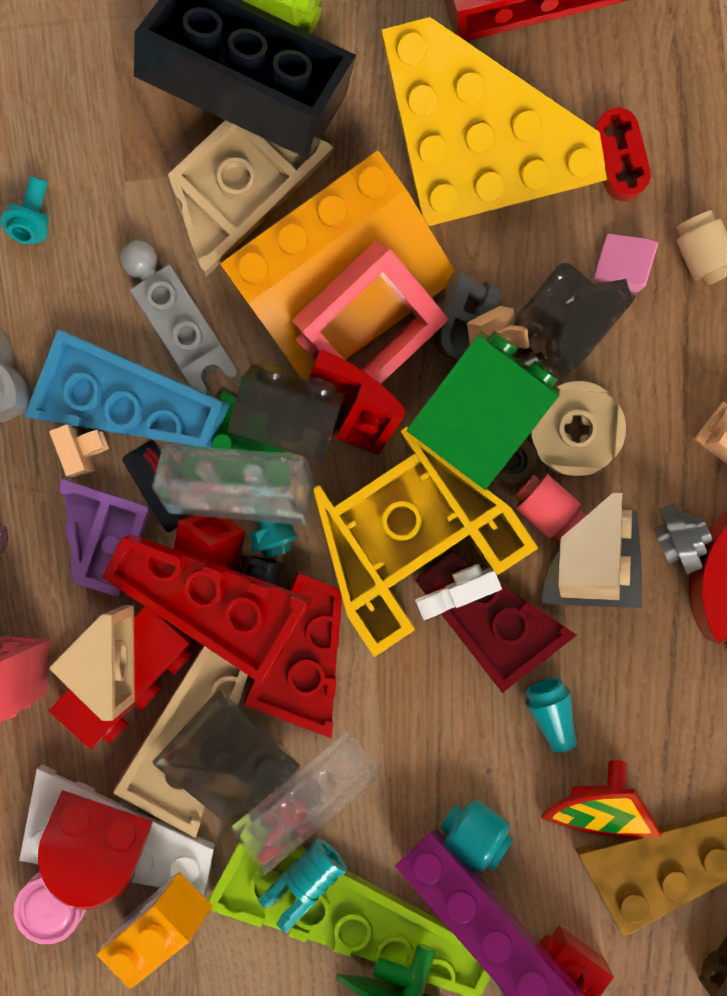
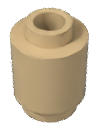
M709 210L679 224L676 227L679 234L676 242L693 281L704 279L706 286H709L727 278V231L722 219L716 220L712 210Z

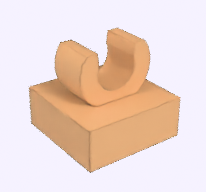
M498 306L467 322L470 345L481 331L488 336L493 331H497L510 340L517 348L527 349L529 347L528 330L526 327L516 326L514 308Z
M68 424L49 431L64 472L69 477H80L96 471L90 456L110 449L104 431L94 430L82 435L79 427Z

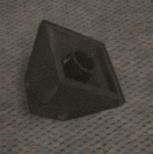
M219 689L152 761L154 766L221 820L268 803L300 767L299 763L283 744Z

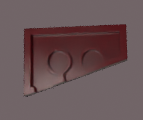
M450 551L414 580L425 594H429L454 583L455 581L452 576L454 573L473 565ZM500 584L502 590L458 608H451L441 613V615L499 690L504 693L576 637L577 634Z

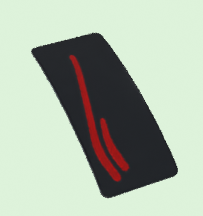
M153 440L148 441L123 457L122 461L167 532L176 529L178 521L198 514V511L181 487Z

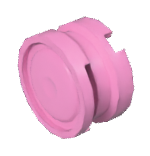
M40 871L21 889L14 903V919L18 929L27 939L38 944H55L65 940L76 929L86 910L68 907L56 900L45 886Z

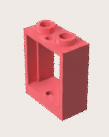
M375 240L291 321L302 332L296 340L314 360H316L320 349L345 360L322 336L320 331L380 275L415 315V318L361 368L362 371L382 384L448 322L449 318L392 250Z

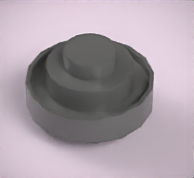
M675 503L660 508L659 511L664 525L656 527L654 530L668 563L680 560L686 574L702 569L699 557L707 554L705 544L713 542L702 515L692 518L689 510L680 513Z

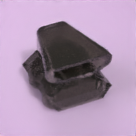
M564 262L557 266L516 315L514 326L527 328L529 342L548 337L546 358L551 368H556L565 376L571 369L575 370L587 358L633 303L636 296L630 292L627 278L595 285L572 264Z

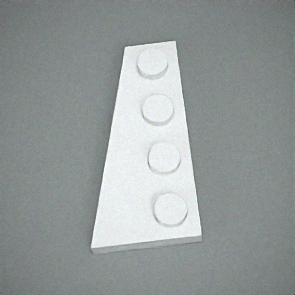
M41 764L37 768L19 861L38 865L39 842L59 795L64 790L153 821V826L135 869L132 883L161 888L172 877L181 872L205 896L216 844L199 836L194 838L163 820L157 821L138 812V808L126 802L120 801L118 803L95 792L96 789L87 784L68 780L56 774L57 771Z

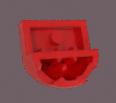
M62 790L38 847L39 871L50 894L60 903L80 910L96 909L98 906L106 904L116 897H120L127 890L135 876V869L153 826V821Z

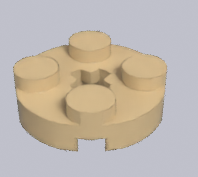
M585 381L563 383L557 387L560 389L558 399L529 434L530 443L536 451L538 461L548 466L554 472L566 476L594 474L608 465L623 447L626 436L624 413L619 404L616 405L613 398L606 394L608 392L599 385ZM573 416L581 417V424L589 426L588 435L580 436L579 443L571 441V435L564 431L565 424L571 423Z

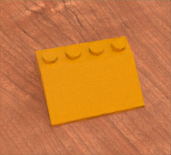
M379 150L220 263L228 278L304 383L307 381L315 360L296 340L302 332L291 320L375 240L392 250L432 299L447 288L449 279L455 271L407 189ZM379 275L330 321L320 333L346 361L411 315L412 312Z

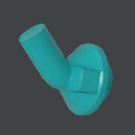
M29 176L22 205L9 203L0 218L1 226L14 241L21 244H39L47 237L49 216L41 213L40 210L48 181Z
M258 494L250 495L245 500L244 507L261 528L250 533L252 551H262L264 558L290 551L291 546L289 542L298 538L291 521L278 522L274 513Z

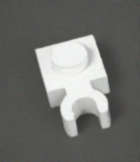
M479 564L470 566L452 575L454 583L415 599L423 620L502 590L495 571L490 568L482 571Z

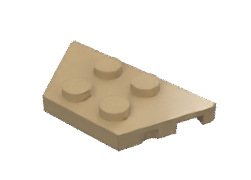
M226 120L219 125L168 174L169 183L201 273L207 277L332 156L334 147L329 142L320 140L309 159H306Z

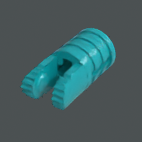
M317 838L311 844V848L307 849L302 854V857L292 864V867L287 868L258 899V902L263 908H269V906L276 904L288 889L298 898L277 921V926L286 934L319 900V896L323 895L328 890V887L337 881L339 876H343L347 871V866L331 845Z

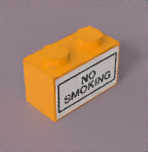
M179 872L127 915L96 955L131 989L190 942L213 906Z

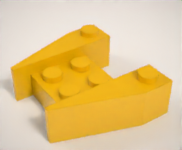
M407 427L400 431L401 438L413 455L337 506L334 505L324 488L320 485L313 489L347 617L374 657L415 631L414 624L390 587L468 536L488 568L494 570L497 576L538 549L509 505L488 489L484 490L408 433L406 431Z

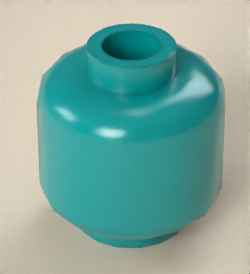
M478 800L470 801L464 809L455 804L440 827L447 833L444 840L446 847L468 869L475 873H481L487 868L494 872L514 840L508 835L510 832L509 822Z

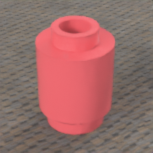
M547 473L540 479L532 474L514 494L520 500L515 509L548 538L554 536L559 542H561L562 536L587 516L579 508L581 503Z

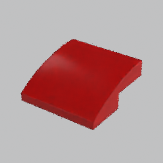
M322 349L318 353L297 404V407L340 422L335 439L377 455L380 454L403 420L406 411L399 401L370 375L355 365Z

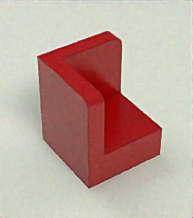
M212 508L178 521L174 549L238 571L246 531L218 510Z

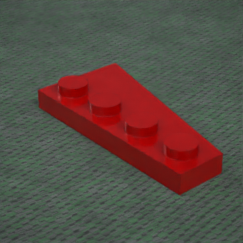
M133 534L122 537L102 575L103 579L260 684L268 678L313 601V598Z

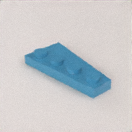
M57 330L24 417L212 449V441L219 432L230 404L71 333Z

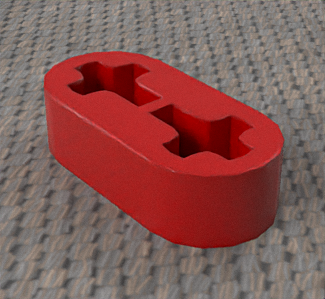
M622 107L611 108L601 115L594 126V129L600 132L607 180L603 181L607 193L613 199L631 201L637 198L648 186L651 178L650 165L639 123L635 115ZM611 122H614L617 129L624 128L626 131L620 139L621 150H618L616 138L613 135H605ZM623 159L628 174L636 173L638 177L631 185V188H628L626 181L618 182L616 179L623 170L621 161Z

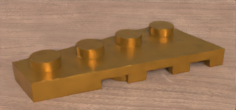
M727 809L703 815L701 820L682 825L673 823L659 827L662 833L661 837H619L613 839V843L594 848L589 845L575 849L623 938L727 881Z

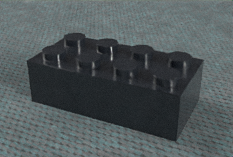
M158 0L136 29L134 36V77L306 159H309L346 97L356 54L242 0Z

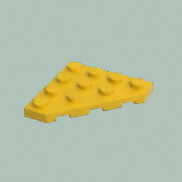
M431 17L380 30L418 208L428 226L607 180L599 131Z

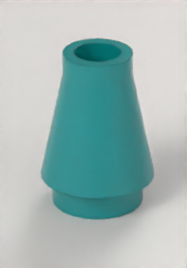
M548 678L533 683L526 689L528 698L525 701V705L548 741L550 750L554 753H562L573 749L578 744L574 730L570 689L564 687L562 680L559 678Z

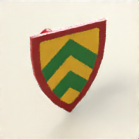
M611 760L608 762L607 785L573 786L572 796L552 804L541 814V819L592 834L635 838L661 837L662 835L635 789H626L627 763L621 760Z

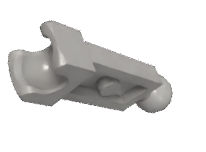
M143 240L128 242L120 254L121 266L128 275L139 277L142 281L130 289V291L176 361L189 385L211 396L212 393L207 385L206 377L214 369H221L232 381H238L242 376L223 348L173 267L169 264L160 271H157V253L152 245Z

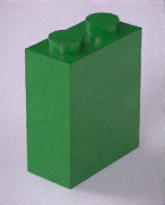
M483 331L477 335L406 430L484 490L487 489L560 395V389L554 385L558 378L536 361H533L530 367L514 355L518 348L497 331H493L490 336Z

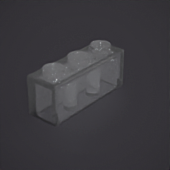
M163 444L152 488L167 512L172 514L307 525L315 481L306 455Z
M347 731L232 826L234 837L261 872L266 875L376 781L379 767Z

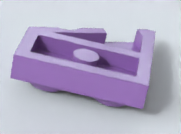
M61 479L59 485L60 494H64L68 523H65L67 542L71 545L73 554L70 560L73 582L118 598L122 597L124 592L103 579L102 575L122 537L133 534L142 538L152 507L80 483Z

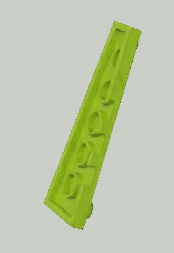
M251 819L208 899L213 906L211 911L258 927H262L263 924L281 930L277 926V921L298 898L288 889L276 904L266 909L262 907L258 899L287 868L292 867V864L302 857V854L307 849L300 845L295 847L289 843L272 871H269L257 863L256 859L273 833L265 826ZM348 870L343 876H339L337 881L330 885L323 895L319 896V900L287 932L289 933L288 937L306 942L308 939L332 947L333 952L348 957L353 954L377 962L378 957L409 968H411L417 945L424 944L430 946L436 952L426 983L464 996H481L491 978L442 920Z

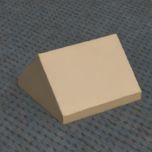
M123 605L100 615L49 668L102 721H113L135 702L134 605Z

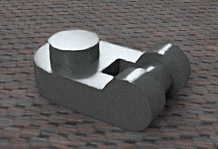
M457 269L453 272L447 284V297L442 308L449 321L434 334L436 347L441 354L447 358L459 360L470 346L467 322L497 308L501 297V287L485 281L483 284L473 281L471 274ZM467 299L475 302L473 314L463 311Z

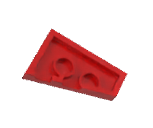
M297 571L290 591L313 598V601L268 678L261 684L254 679L252 680L244 699V706L332 739V717L336 690L335 675L337 648L339 647L342 595L339 587Z

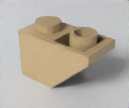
M612 493L561 537L558 586L562 598L620 600V585L630 586L631 556H621L622 538L631 539L632 510H623L622 493Z

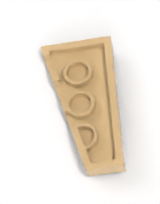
M202 645L115 785L113 794L196 838L202 813L209 798L219 760L223 754L228 739V732L234 714L237 711L248 675Z

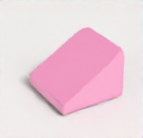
M607 234L593 280L638 293L646 286L659 242L644 238Z

